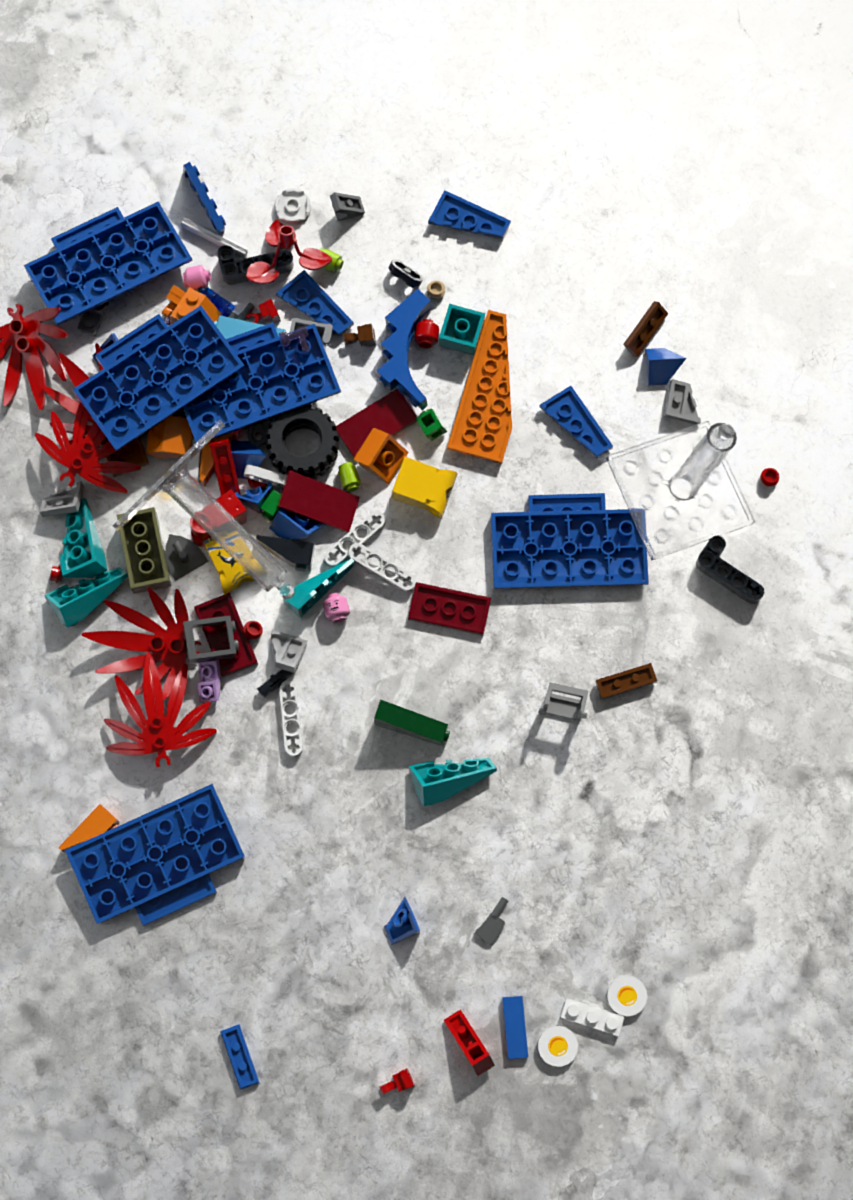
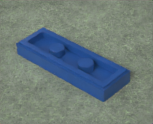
M523 996L502 997L508 1059L528 1058Z
M240 1024L220 1031L240 1090L260 1083Z

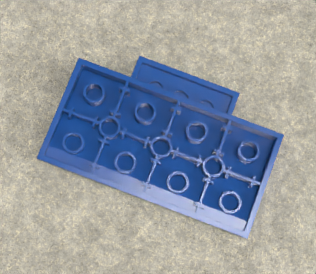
M158 201L126 217H123L119 208L116 207L51 238L56 248L55 251L25 264L24 267L46 308L58 307L61 309L60 314L54 318L58 326L193 260Z
M200 305L170 326L158 314L96 354V359L104 369L75 387L73 391L117 452L245 366Z
M270 323L226 339L245 367L183 407L195 442L200 444L341 393V389L315 324L278 336L274 323Z
M605 493L528 495L529 512L491 513L494 589L649 584L645 509L606 510Z
M213 784L65 850L97 924L133 908L136 909L143 926L216 893L217 891L209 874L245 858Z

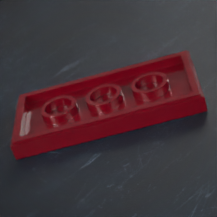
M395 389L338 424L336 429L339 437L353 458H355L373 428L394 436L415 423L417 415L404 396Z
M289 470L277 507L348 533L350 532L360 497Z
M416 582L408 620L484 636L491 597Z
M230 593L194 606L199 620L230 616L231 621L235 622L236 633H233L234 640H238L239 651L236 652L235 658L219 660L222 678L258 664L249 639L244 635V627ZM225 624L202 627L211 652L229 649Z

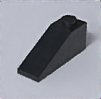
M262 535L256 536L257 544L291 567H294L295 570L307 571V569H312L315 550L314 543Z

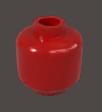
M424 319L416 324L414 340L418 346L428 349L438 343L439 326L433 320Z

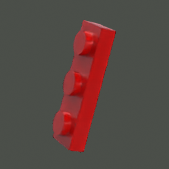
M225 439L209 443L220 495L222 496L230 489L234 493L238 492L241 495L229 440Z

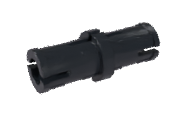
M281 669L275 675L271 674L269 676L270 679L258 687L257 690L265 698L274 689L280 688V685L290 676L294 675L295 672Z

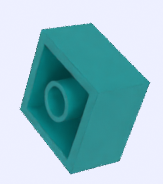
M449 303L439 335V346L475 355L486 313Z

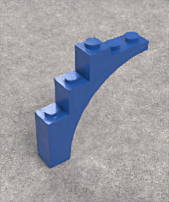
M417 289L385 317V327L391 335L381 343V353L388 361L377 370V380L384 388L387 386L391 391L396 387L400 394H406L409 397V401L414 407L418 406L423 411L428 406L427 398L418 389L410 374L408 354L415 326L431 311L432 306L431 300Z

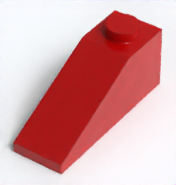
M461 1009L444 1019L445 1024L477 1076L495 1066L490 1054Z

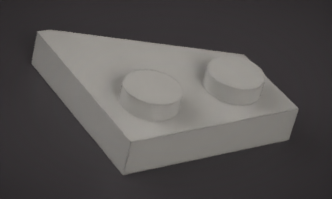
M674 379L670 381L664 417L699 425L701 418L698 417L696 411L697 405L692 396L693 391L690 383Z
M82 481L77 482V487L66 491L64 488L56 494L44 498L40 509L41 516L48 517L78 512L84 490Z
M272 629L271 640L275 667L294 673L307 647L308 640Z

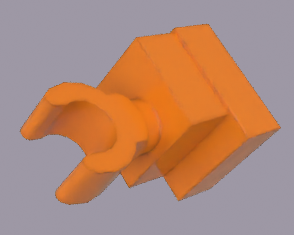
M173 285L166 297L170 304L162 311V314L170 319V315L186 293Z

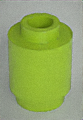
M320 248L319 250L332 258V262L323 268L333 273L337 270L340 271L344 264L342 256L327 248Z
M352 462L341 464L338 467V475L343 490H348V492L358 490L361 481L356 466H353Z

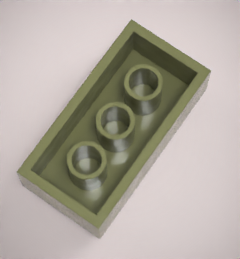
M155 507L116 515L132 592L136 594L148 591V587L155 590L172 586Z

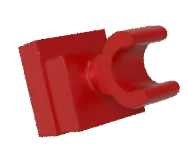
M272 299L258 305L260 313H249L246 315L248 320L255 318V321L252 323L257 324L263 319L265 323L273 320V323L280 321Z
M408 1068L392 1075L394 1080L379 1086L382 1094H385L395 1088H398L400 1092L415 1086Z

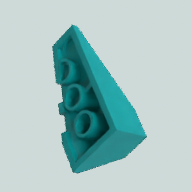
M83 498L81 499L78 512L67 513L65 526L67 531L66 537L63 538L62 542L64 544L63 554L60 555L62 576L66 578H92L108 571L105 553L87 499Z
M351 558L296 585L294 588L290 587L283 595L284 604L301 619L355 566V561Z
M117 567L97 575L93 580L82 579L79 580L78 585L68 587L67 584L44 596L58 620L65 627L74 626L112 593L128 577V573L122 568Z
M490 758L465 759L463 763H452V760H446V764H434V761H428L409 766V771L417 797L423 806H430L445 801L495 773L497 767Z

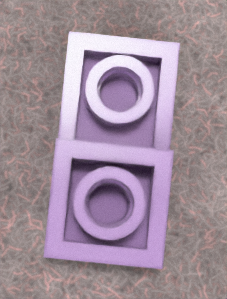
M219 660L198 663L201 682L197 683L200 702L218 701L220 697Z

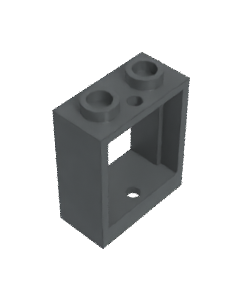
M230 616L183 622L188 664L235 658L236 652L239 651L238 640H234L233 633H236L235 622L231 621ZM225 624L229 649L196 654L192 628Z

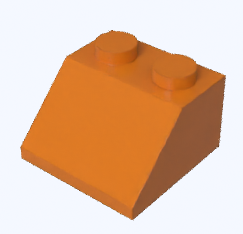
M189 287L170 315V325L200 305L213 323L218 321L219 315L222 316V313L207 296Z
M171 415L148 430L147 454L159 460L191 456L193 433L187 418Z
M373 428L353 460L362 468L389 484L401 466L404 457L409 452L391 435Z

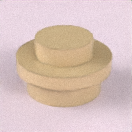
M432 281L427 286V294L433 299H440L445 294V285L440 281Z

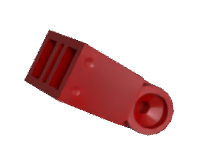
M232 489L204 507L201 512L191 516V539L198 547H204V540L237 524L240 527L247 523V510Z

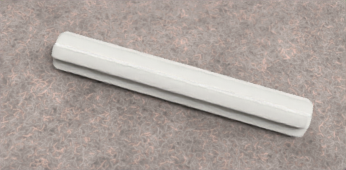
M184 218L181 222L182 228L220 247L223 245L231 246L234 253L242 258H245L248 254V248L188 218Z

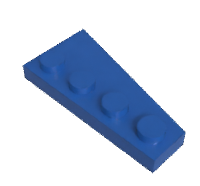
M190 162L184 164L183 174L185 178L189 177L188 180L193 192L198 193V200L201 206L206 208V215L218 234L225 232L224 226L226 222L222 215L218 216L215 210L217 205L214 199H209L207 195L209 190L206 184L200 182L198 178L200 173L195 165L192 166Z
M444 190L428 220V224L503 239L511 224V220Z
M305 270L276 292V296L316 322L331 324L333 326L332 332L338 336H341L354 325V322Z
M571 385L539 405V408L596 458L613 448L612 443Z

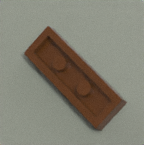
M653 301L623 344L634 357L640 355L668 315V312L658 301Z
M649 663L597 679L595 683L602 700L657 683V678L652 664Z

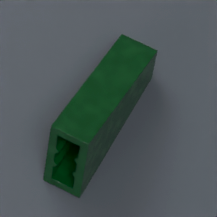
M384 700L379 701L374 717L376 726L442 746L443 741H448L450 730H447L448 724Z

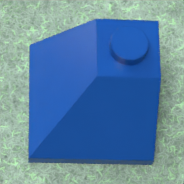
M281 509L278 511L269 529L283 539L307 538L324 526V524Z

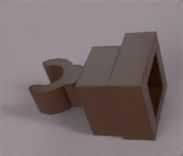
M372 323L357 326L358 333L343 334L346 345L359 341L361 346L369 345L370 347L377 345L375 329Z

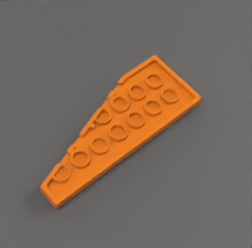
M488 310L447 450L502 464L512 431L506 314Z

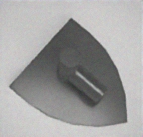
M169 534L165 555L169 571L175 581L209 562L202 550L191 540Z

